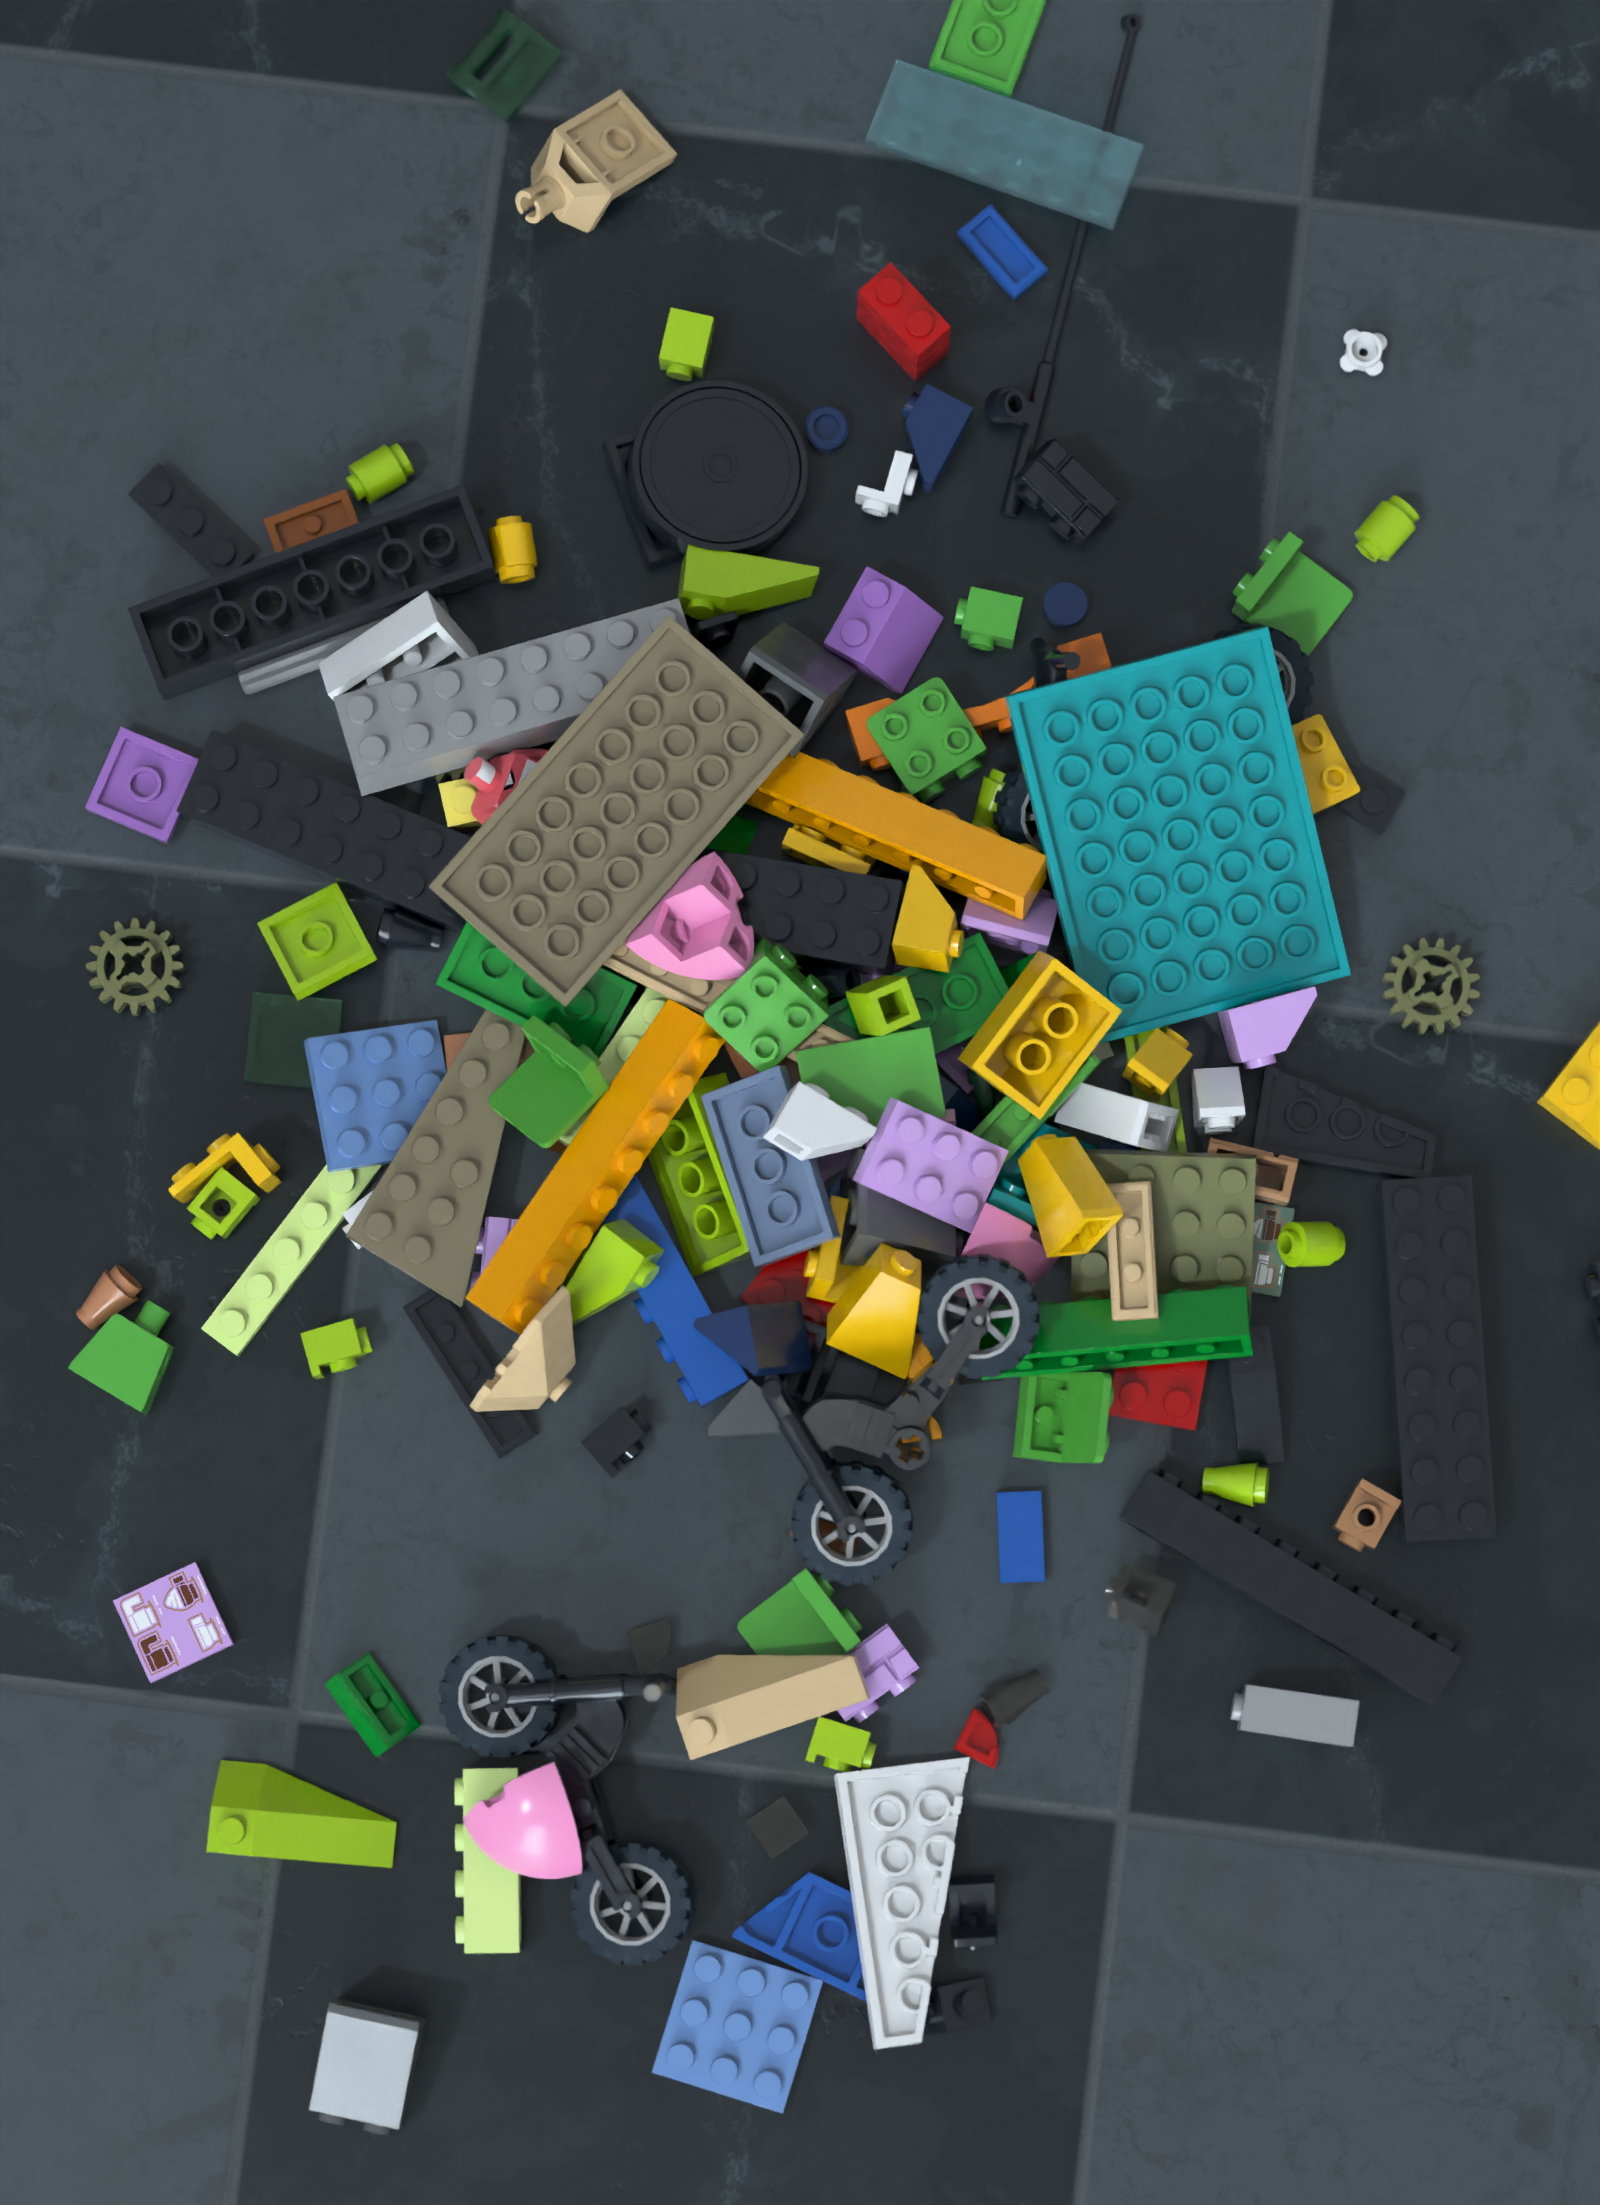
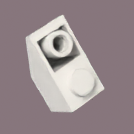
M1239 1067L1193 1069L1190 1077L1194 1128L1204 1127L1205 1134L1231 1133L1232 1128L1235 1125H1239L1245 1116Z
M799 1081L787 1093L763 1138L803 1161L862 1147L874 1136L877 1128L868 1123L867 1116L852 1107L843 1108L831 1101L829 1094L821 1087L811 1083L803 1084Z

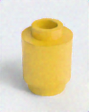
M507 516L495 520L496 526L488 530L492 561L496 574H499L500 583L512 584L534 579V568L538 566L531 523L522 522L521 516Z

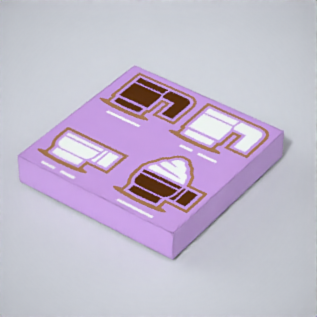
M197 1562L113 1600L150 1683L156 1682L234 1645Z

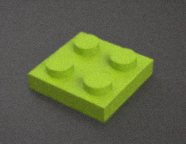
M337 882L257 923L297 1001L377 960Z

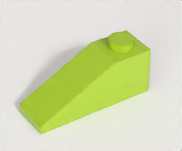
M688 544L681 566L678 598L683 613L695 619L705 620L731 611H736L737 615L811 597L819 575V567L729 551L706 550Z
M625 1219L602 1226L565 1287L570 1292L572 1326L635 1290L647 1287L659 1271V1266L656 1264L664 1250Z

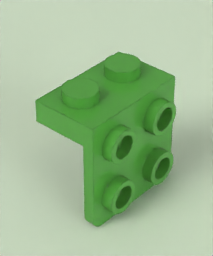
M1289 531L1282 541L1274 537L1259 557L1264 564L1256 575L1253 576L1247 572L1232 592L1238 598L1231 612L1249 625L1258 623L1284 632L1287 636L1295 639L1301 645L1299 647L1301 651L1309 657L1353 598V593L1347 586L1301 553L1300 549L1303 541Z
M934 677L867 720L869 733L902 782L901 791L914 796L918 800L920 799L923 804L941 795L946 790L943 784L958 775L962 781L983 767L980 761L985 758L987 748L941 678Z
M765 938L754 947L752 965L704 1010L705 1021L759 1072L775 1067L829 1017L828 998L826 997L828 991L825 986L812 974L805 977L794 966L796 965V960L785 947L780 944L774 947Z
M533 1015L521 1028L535 1052L489 1097L488 1102L497 1114L542 1148H549L609 1089V1086L598 1069L601 1061L592 1050L584 1044L577 1048L570 1043L571 1038L558 1024L552 1022L546 1025Z
M1068 1372L1021 1377L1013 1457L1055 1463L1100 1464L1108 1450L1110 1441L1107 1424L1109 1408L1114 1399L1111 1374L1106 1372Z
M804 1569L792 1578V1581L738 1622L739 1632L756 1655H845L861 1642L856 1634L863 1628L847 1607L839 1612L831 1602L829 1597L835 1591L828 1581L821 1578L817 1572L811 1575L807 1569Z

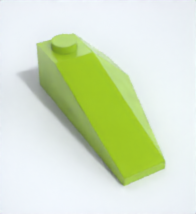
M221 1760L211 1804L206 1852L393 1868L397 1822L282 1772L268 1764Z

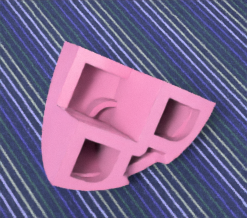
M712 852L690 865L631 932L626 946L648 962L675 974L704 980L738 978L752 965L754 933L751 925L745 926L742 923L737 902L743 898V893L735 877L722 859L715 852Z
M986 1202L961 1256L988 1254L990 1257L1005 1259L1025 1274L1031 1286L1042 1279L1059 1259V1257L1047 1258L1040 1233L1033 1230L1030 1224ZM984 1283L971 1284L975 1297L986 1298L993 1287ZM964 1287L953 1294L954 1296L968 1299ZM999 1290L994 1299H1001L1006 1296Z
M554 1762L504 1785V1791L499 1796L479 1801L471 1808L463 1820L468 1833L477 1846L489 1858L510 1871L542 1879H559L582 1873V1855L574 1818Z

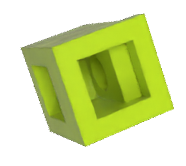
M220 1167L187 1209L196 1216L191 1224L212 1240L216 1234H219L226 1240L260 1198L224 1168ZM222 1200L229 1202V1213L222 1217L217 1216L214 1212L215 1205Z
M353 1318L300 1333L312 1377L316 1380L325 1377L323 1368L330 1366L332 1373L345 1371L358 1366L357 1358L366 1356L365 1354L373 1352L366 1326L358 1328Z
M818 1717L805 1760L814 1763L818 1754L825 1757L823 1766L838 1771L849 1772L851 1765L868 1770L877 1744L869 1742L871 1732Z

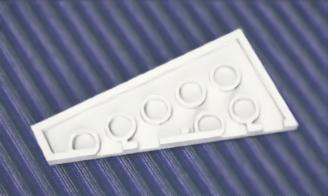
M970 1757L844 1772L834 1775L874 2050L922 2042L931 1990L930 1982L934 1958L937 1955L939 1943V1928L941 1917L944 1913L955 1849L954 1840L958 1816L961 1813L962 1793Z

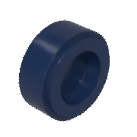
M820 406L811 411L805 421V437L814 449L820 452H833L841 448L848 438V420L838 408Z
M1072 582L1054 584L1048 589L1043 600V612L1046 619L1052 625L1059 628H1071L1079 624L1085 617L1088 606L1085 592L1081 587Z

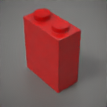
M891 262L858 290L857 320L915 382L921 379L949 353L951 326Z

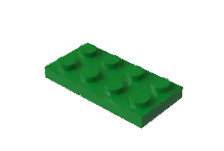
M466 921L435 984L520 1026H523L533 1015L546 1025L555 1022L571 1038L570 1043L577 1048L584 1044L600 1058L638 982L602 965L572 1001L564 1007Z
M980 932L964 939L961 955L959 958L953 957L949 973L909 966L891 975L907 978L921 1019L888 1034L930 1026L935 1055L975 1036L1009 991ZM847 997L828 1006L829 1017L823 1021L824 1025L854 1040L876 1036L860 1034Z

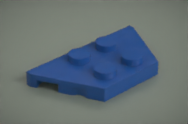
M808 1872L734 1931L733 1938L867 2002L851 1891Z

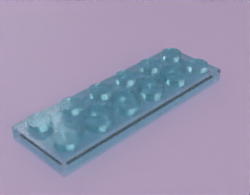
M898 59L895 61L865 139L866 145L1114 230L1144 151V145Z

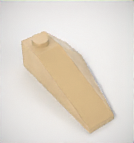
M562 1286L533 1318L513 1345L512 1350L495 1369L496 1376L492 1380H488L479 1390L470 1404V1407L476 1412L539 1409L548 1398L557 1402L572 1384V1381L567 1376L576 1364L570 1292Z
M718 1654L677 1669L676 1719L690 1760L871 1699L856 1655Z

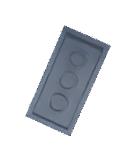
M785 1065L775 1066L701 1096L754 1267L767 1266L841 1237L816 1158L801 1161L763 1138L787 1093L793 1088L787 1066Z

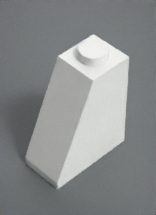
M1082 1083L1058 1108L1054 1122L1137 1147L1167 1152L1179 1109Z

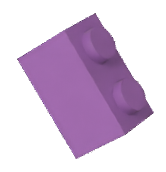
M866 566L824 641V648L858 670L857 672L902 695L944 617L905 586Z

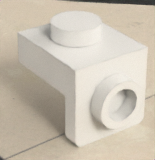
M898 450L895 451L884 492L858 485L855 502L862 505L864 512L879 517H887L888 512L898 515L903 495L912 496L919 470L911 468L913 455Z

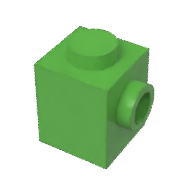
M971 586L968 599L959 598L954 624L962 625L960 638L967 639L969 646L980 650L992 651L994 646L1012 649L1023 597Z

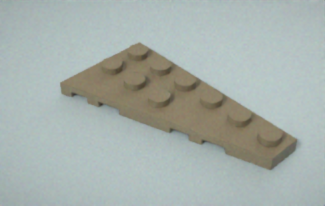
M487 1009L346 1234L347 1238L460 1307L463 1306L505 1124V1119L491 1108L488 1100L517 1070L525 1033L519 1025Z

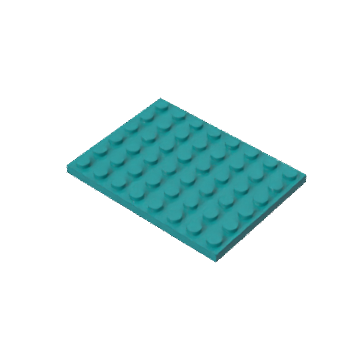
M1267 626L1005 695L1043 854L1047 857L1046 866L1072 971L1122 1010L1098 1044L1351 975Z

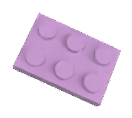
M890 1097L876 1127L877 1130L871 1138L852 1180L971 1233L1009 1151Z

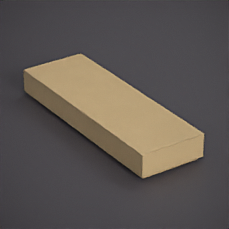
M1145 1181L1107 1184L1124 1214L1107 1232L1112 1320L1115 1322L1159 1319L1152 1183Z

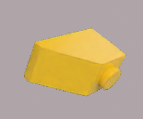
M912 865L892 942L896 964L949 973L953 957L959 958L961 955L964 931L958 930L955 912L923 868L918 865Z
M1156 1028L1127 1064L1122 1076L1156 1102H1159L1190 1061L1193 1055L1187 1050L1190 1044L1181 1035L1169 1028L1165 1033Z

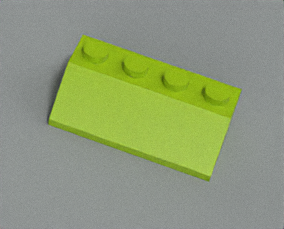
M726 1072L698 1080L691 1094L685 1099L668 1124L666 1131L660 1136L648 1154L692 1278L751 1257L701 1098L704 1094L730 1085Z

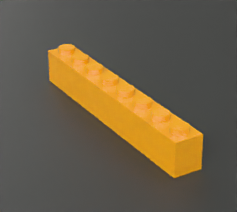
M801 752L795 758L788 754L746 801L748 805L800 827L810 828L826 838L852 847L910 873L912 865L921 866L933 883L1022 921L1046 880L1047 857L1041 854L1034 846L1026 843H1015L1001 837L995 830L989 827H977L961 820L949 810L934 809L920 803L918 799L908 793H896L880 786L868 776H856L839 769L830 760L816 759Z
M668 998L609 1085V1089L602 1095L465 1297L468 1301L521 1336L533 1318L548 1303L557 1288L563 1283L566 1275L584 1248L588 1246L607 1214L613 1209L630 1180L641 1168L643 1161L660 1136L666 1131L668 1124L685 1099L691 1094L695 1084L725 1042V1039L705 1021L704 1017Z

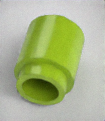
M397 443L389 447L384 444L350 464L348 469L351 475L346 477L345 480L358 501L365 498L372 504L406 484V478L414 474V470L406 454Z
M1392 495L1388 501L1382 500L1354 532L1358 540L1356 548L1372 562H1376L1378 559L1386 562L1389 561L1416 529L1414 524L1419 519L1418 513L1411 505L1396 495Z
M1327 1221L1289 1222L1283 1226L1277 1240V1249L1280 1257L1290 1267L1329 1266L1343 1256L1346 1245L1342 1230Z

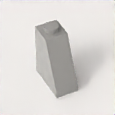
M1246 1684L1243 1685L1242 1693L1234 1692L1230 1719L1238 1720L1237 1730L1353 1747L1359 1701Z

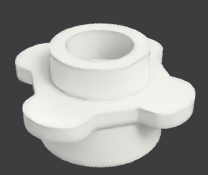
M1356 329L1346 332L1343 338L1346 350L1345 355L1340 359L1341 368L1345 372L1360 370L1366 371L1369 376L1379 375L1383 370L1381 355L1382 350L1387 346L1386 338L1380 333L1359 332ZM1365 349L1368 354L1363 357L1359 354V351Z

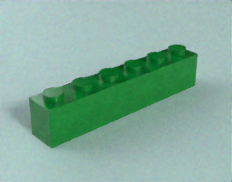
M1219 1285L1211 1290L1190 1291L1187 1289H1175L1167 1294H1158L1159 1319L1114 1322L1112 1320L1111 1299L1100 1300L1095 1297H1086L1077 1302L1069 1303L1038 1302L1040 1312L1039 1331L1028 1355H1025L1015 1368L1008 1369L996 1377L990 1378V1376L981 1378L982 1380L1253 1356L1251 1316L1246 1286ZM997 1305V1306L990 1307L989 1309H990V1311H991V1310L1007 1309V1308H1010V1307H1008V1306H1003V1305ZM1013 1316L990 1319V1322L1003 1335L1007 1336L1012 1326ZM987 1330V1333L980 1339L979 1349L991 1348L1000 1342Z

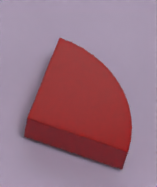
M973 1708L953 1749L994 1769L999 1755L996 1732L988 1718Z

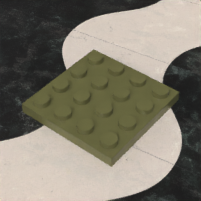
M1084 1149L1106 1184L1145 1181L1152 1183L1158 1294H1167L1175 1289L1200 1291L1211 1290L1219 1285L1246 1286L1251 1316L1256 1155ZM1108 1233L1087 1254L1071 1255L1070 1302H1077L1086 1297H1095L1100 1300L1111 1299Z

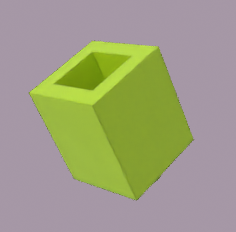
M670 308L659 355L660 369L667 370L666 375L682 381H691L693 376L703 378L715 329L714 317Z
M883 975L845 992L860 1034L883 1036L921 1019L907 978L904 976Z

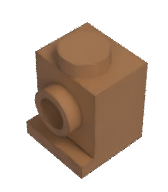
M1360 1479L1355 1484L1331 1528L1340 1532L1337 1538L1338 1541L1360 1553L1364 1546L1370 1550L1375 1549L1402 1501L1370 1482ZM1362 1509H1368L1373 1513L1374 1521L1370 1526H1363L1358 1521V1513Z

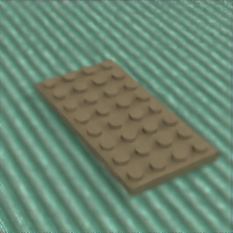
M668 615L429 885V889L566 1007L805 734Z

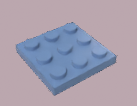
M437 1020L312 1037L304 1041L328 1173L390 1164L447 1073Z
M693 1939L652 2073L783 2114L823 1981Z

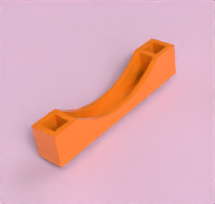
M1101 633L1058 645L1056 648L1061 652H1075L1080 657L1078 668L1067 670V679L1112 667ZM1034 676L1012 693L1031 689L1034 684ZM1005 697L982 706L962 709L980 738L983 737L981 732L996 727L999 728L1001 733L1013 730ZM885 698L845 711L846 724L861 769L871 766L872 771L875 772L891 767L869 733L867 720L875 713L895 702L893 699Z

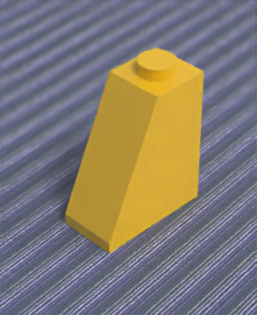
M1055 1134L1039 1136L1032 1140L1031 1145L1018 1159L1047 1258L1087 1254L1124 1215L1120 1204L1075 1136L1057 1138Z
M881 1243L827 1314L826 1344L902 1379H906L911 1365L921 1292V1260L914 1258L904 1250H897Z

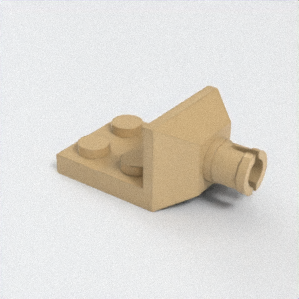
M620 89L552 131L531 167V186L524 188L516 195L517 209L520 214H523L535 206L536 210L527 214L524 218L530 223H538L552 212L559 221L589 233L594 230L611 200L670 165L677 153Z

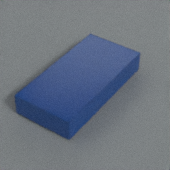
M991 204L957 231L958 238L1013 300H1016L1048 272V268Z
M996 1492L1000 1584L1045 1582L1042 1492Z

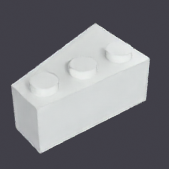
M426 591L319 662L318 665L327 693L334 701V696L478 656L479 654L476 645L432 595Z

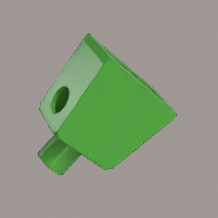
M149 1300L146 1301L134 1323L120 1314L114 1313L71 1362L68 1369L147 1415L174 1349L173 1346L157 1337L171 1313Z

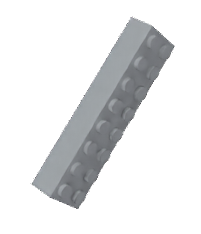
M679 598L334 696L338 719L361 796L466 767L476 757L490 760L494 757L506 755L513 749L532 748L558 740L668 615L689 632Z

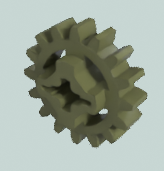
M132 918L131 926L128 929H125L119 921L114 922L116 933L111 936L102 930L99 935L105 942L103 946L91 945L89 948L97 957V961L86 963L88 971L97 973V977L89 981L92 989L104 988L99 996L103 1004L110 1002L113 998L115 999L113 1009L117 1013H121L126 1005L130 1006L133 1016H139L141 1006L144 1005L152 1013H156L157 1005L155 1001L161 998L170 1004L172 999L167 993L170 987L181 989L182 987L181 982L174 977L175 973L185 971L183 963L174 961V958L182 953V949L179 945L168 947L167 945L173 935L168 930L162 932L159 936L156 935L158 925L152 920L145 929H142L138 918ZM137 938L148 940V942L145 941L141 946H126L123 943L124 941ZM110 954L115 957V971L110 975V979H108L107 962ZM163 954L165 970L160 980L156 976V963L162 958L161 955ZM131 959L137 962L142 961L141 965L145 970L141 975L138 976L134 972L129 974L131 970L127 963ZM131 988H146L149 991L139 996L123 994L124 992L127 993Z
M1420 938L1416 951L1408 944L1401 948L1404 960L1394 956L1390 959L1388 963L1396 971L1395 973L1389 972L1383 975L1382 981L1391 984L1392 988L1384 991L1382 998L1386 1000L1394 999L1395 1005L1388 1013L1390 1016L1401 1012L1405 1016L1401 1027L1405 1029L1412 1022L1418 1024V1035H1423L1428 1026H1433L1436 1035H1442L1445 1027L1444 1023L1447 1022L1454 1029L1461 1025L1458 1013L1467 1017L1472 1014L1474 1010L1466 1002L1467 1000L1473 1001L1479 998L1480 993L1470 989V985L1476 983L1480 976L1475 973L1468 974L1467 968L1471 965L1473 959L1469 957L1461 961L1457 957L1461 948L1459 945H1455L1450 951L1444 950L1443 938H1439L1434 947H1429L1426 939ZM1426 958L1439 959L1448 965L1445 967L1430 965ZM1407 968L1409 970L1408 974L1412 978L1410 990L1403 994L1402 977ZM1424 977L1429 982L1447 977L1436 991L1438 996L1432 991L1426 994L1422 993L1417 997L1415 996L1425 983ZM1459 979L1460 994L1457 1003L1454 1005L1450 990L1452 983ZM1417 1006L1432 1008L1436 1015H1425L1417 1012L1414 1008Z

